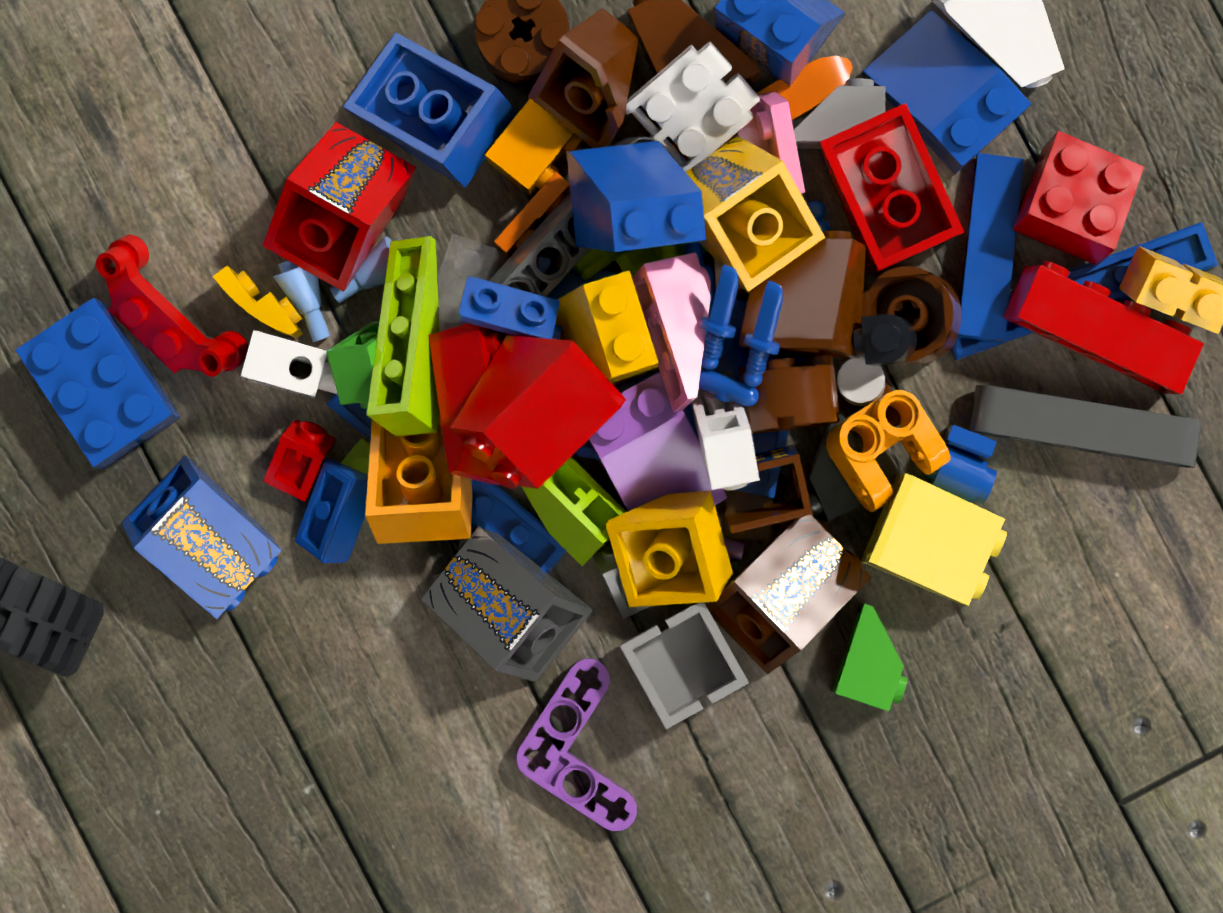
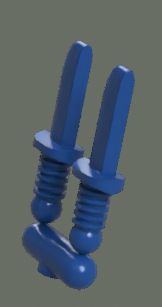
M724 264L710 317H703L700 324L701 328L707 330V335L704 342L701 364L704 369L700 371L698 388L714 394V397L720 401L735 402L749 407L755 405L759 399V393L755 387L760 385L763 380L762 374L765 372L769 353L778 354L780 344L773 341L782 306L783 291L777 283L767 282L754 334L746 333L744 344L751 347L746 365L747 371L744 374L745 383L712 371L719 364L718 357L721 356L725 337L734 338L736 327L730 325L729 320L738 289V273L733 267Z

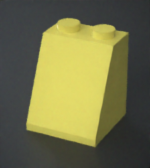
M905 473L896 476L892 485L894 498L883 506L860 561L964 606H969L972 598L979 600L989 579V575L983 573L990 555L994 557L999 555L1007 537V532L1001 529L1005 519L910 474Z

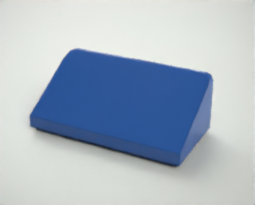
M325 458L295 538L297 544L322 563H345L349 560L365 518L368 475L331 458Z

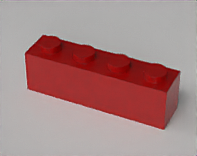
M1044 261L1042 265L1024 267L1003 315L1004 319L1163 394L1182 395L1204 345L1203 342L1190 337L1192 330L1189 327L1168 319L1163 324L1149 317L1151 310L1139 303L1125 300L1124 304H1121L1109 298L1111 291L1097 283L1084 281L1083 285L1068 278L1069 270L1055 263Z

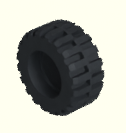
M0 557V650L58 675L71 676L78 671L103 618V603Z

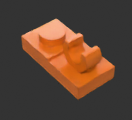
M555 172L494 241L496 248L509 257L535 231L533 230L538 223L541 224L570 191V183Z

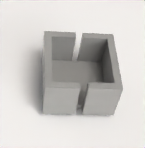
M704 602L693 603L664 619L669 627L661 632L655 624L620 644L621 650L665 729L702 710L703 707L698 697L706 694L711 704L749 684Z

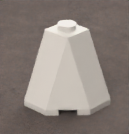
M933 0V3L1010 80L1020 87L1035 88L1042 86L1052 79V74L1065 69L1042 0Z

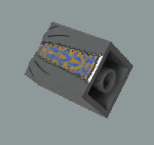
M480 526L471 533V539H463L461 541L458 553L446 568L434 575L430 581L428 591L421 598L431 610L494 670L533 682L538 681L593 612L586 603L551 575L544 572L541 567L501 535Z

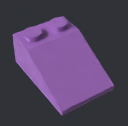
M660 372L623 391L621 394L626 399L623 406L589 439L627 511L666 494L711 490L715 505L728 498L722 488L711 489L700 443L683 410L673 413Z

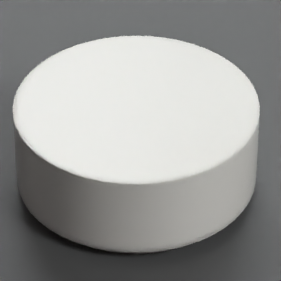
M860 357V359L852 358L840 368L837 383L842 397L847 402L856 406H867L882 396L885 389V376L881 366L865 365V357Z

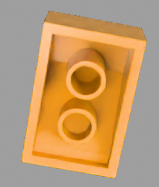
M440 412L437 433L395 436L372 420L365 516L377 544L471 539L472 479L448 473Z

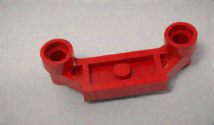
M125 235L112 242L108 250L97 257L96 268L99 274L106 279L112 302L108 311L174 374L182 369L202 371L205 375L214 377L223 371H232L245 362L249 345L240 333L227 330L213 339L207 338L139 273V270L144 268L149 261V251L142 239L135 235Z

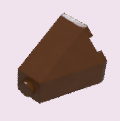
M600 9L558 40L528 97L593 148L608 147L624 120L639 36L605 9Z

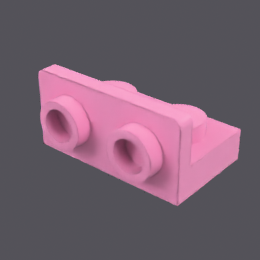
M775 91L758 95L760 97L759 102L750 109L753 113V119L736 134L781 159L800 193H804L805 188L789 103Z

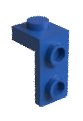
M471 276L467 278L458 311V320L523 337L560 339L562 326L555 324L560 304L559 300Z

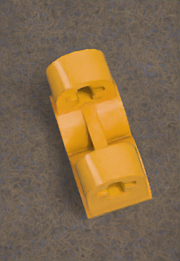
M895 390L874 400L844 421L836 424L829 431L826 438V449L829 457L837 466L856 498L870 512L876 511L894 498L892 487L875 460L879 454L900 441L916 466L927 475L937 471L950 461V453L945 442L922 408L919 400L905 390ZM887 406H891L899 412L901 417L899 428H895L888 423L885 416ZM849 430L857 432L862 437L863 449L861 453L853 451L847 442Z

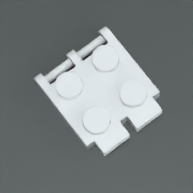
M710 41L699 51L692 44L627 99L625 114L629 115L632 113L651 134L649 138L659 141L686 172L711 155L753 119V113L750 109L759 102L760 97L739 73L731 77L726 83L722 78L732 69V65ZM640 105L647 111L648 116L657 122L660 126L659 128L639 108ZM668 136L675 142L681 153L667 139Z

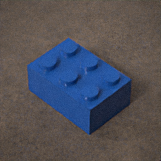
M94 297L15 350L94 468H107L181 418L114 316L108 311L106 304Z

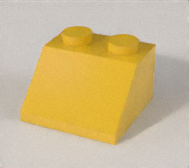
M711 490L666 494L614 517L606 523L629 607L717 602L733 574Z

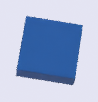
M956 425L948 426L943 437L946 445L982 460L992 456L997 443L995 440Z

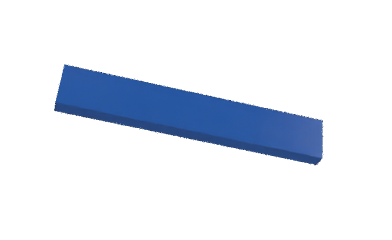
M1200 222L1109 255L1098 266L1087 263L1070 269L1068 278L1082 285L1084 281H1091L1102 285L1111 291L1109 298L1120 302L1130 298L1119 289V286L1138 246L1174 259L1181 265L1184 263L1202 271L1218 266L1204 225ZM1014 290L1010 291L1009 302L1014 293ZM1007 320L1003 343L957 337L951 352L954 360L957 361L1034 332Z
M334 394L326 404L371 441L372 419L367 416V409L361 408L360 403L341 405L338 394ZM472 479L471 525L476 529L480 526L501 535L541 567L544 572L549 573L567 551L548 533L540 520L499 486Z

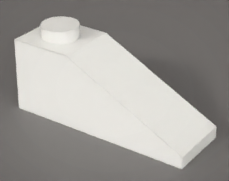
M731 371L720 373L734 379ZM698 388L697 397L690 404L711 489L736 490L746 486L749 482L759 481L751 428L743 405L735 402L720 401L714 397V394Z

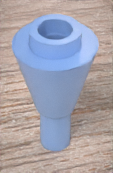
M385 236L368 254L344 292L334 286L330 287L331 293L339 303L362 289H370L385 284L390 241H392L389 237Z
M288 260L278 264L281 273L274 275L273 278L298 313L303 315L313 342L331 336L320 310L322 304L318 277Z

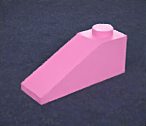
M696 252L643 264L632 277L673 413L686 408L697 397L706 335V330L701 328L700 324L703 317H708L711 282L707 270L700 266Z

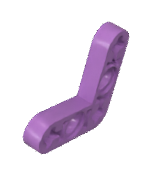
M584 658L577 661L571 667L522 742L517 753V765L526 777L602 827L611 831H621L628 828L634 822L637 815V804L633 795L568 752L610 684V675L607 667L601 661L594 658ZM593 666L599 670L597 679L602 684L598 690L590 687L586 691L582 700L589 701L591 704L587 710H583L575 700L562 696V693L568 687L574 694L581 682L576 673L580 669L589 671ZM567 705L575 711L577 722L572 730L560 732L552 727L550 714L555 707ZM540 727H543L551 737L565 741L561 749H558L552 743L546 753V758L551 762L547 768L539 765L533 770L527 766L530 758L525 754V751L528 748L537 750L545 737L538 736L536 733ZM573 770L585 772L591 781L589 791L580 797L569 795L563 786L564 777ZM601 782L608 787L602 792V796L608 800L615 802L619 797L626 800L624 809L629 814L625 819L617 816L613 821L606 818L608 809L598 801H596L594 810L585 806L595 796L598 783Z

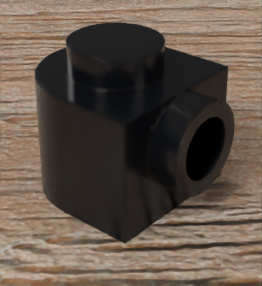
M892 314L861 317L862 328L854 329L855 352L857 357L865 356V365L898 364L910 358L916 349L917 334L914 327L907 320Z

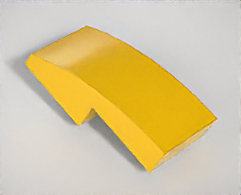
M226 266L212 276L240 307L268 327L294 339L303 334L296 325L303 318L287 297L279 301L275 295L269 292L259 301H256L254 297L260 291L244 270L236 274L233 269Z

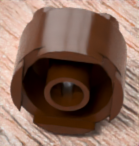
M486 0L476 16V40L484 64L497 78L514 84L534 85L558 40L569 32L568 17L559 0ZM520 27L525 31L532 29L530 31L532 40L525 43L521 37L515 39V30Z
M897 267L884 272L863 296L862 317L892 314L902 318V314L910 312V305L920 311V318L915 319L913 322V327L917 334L916 349L904 363H927L939 358L953 348L961 326L962 311L955 291L942 278L917 267Z
M832 355L805 358V362H795V358L767 361L765 372L762 374L763 380L760 385L755 387L759 393L757 403L749 407L743 406L751 428V434L780 432L794 428H812L839 423L840 412ZM746 366L739 367V379L744 383V374L747 371Z

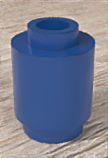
M946 445L950 453L949 463L930 475L923 473V476L929 478V484L970 503L974 501L983 505L992 490L997 471L989 468L987 461Z

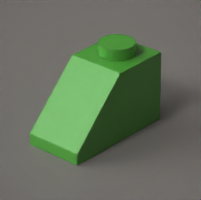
M379 321L370 322L326 351L341 405L360 403L361 408H368Z
M860 603L831 692L890 711L892 702L900 704L908 678L901 676L904 666L874 607Z

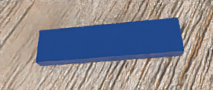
M978 153L975 157L960 295L962 320L958 332L959 338L1003 343L1005 340L1007 320L1003 318V315L1009 304L1016 231L1012 229L1019 211L1023 158Z

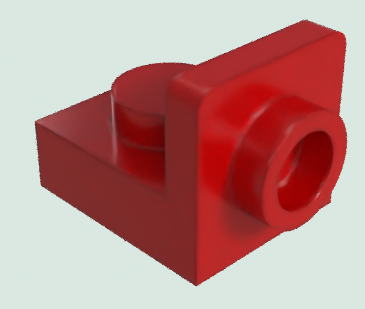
M294 420L282 434L263 482L305 502L311 494L323 462L333 448L336 438L326 434V431L315 423Z

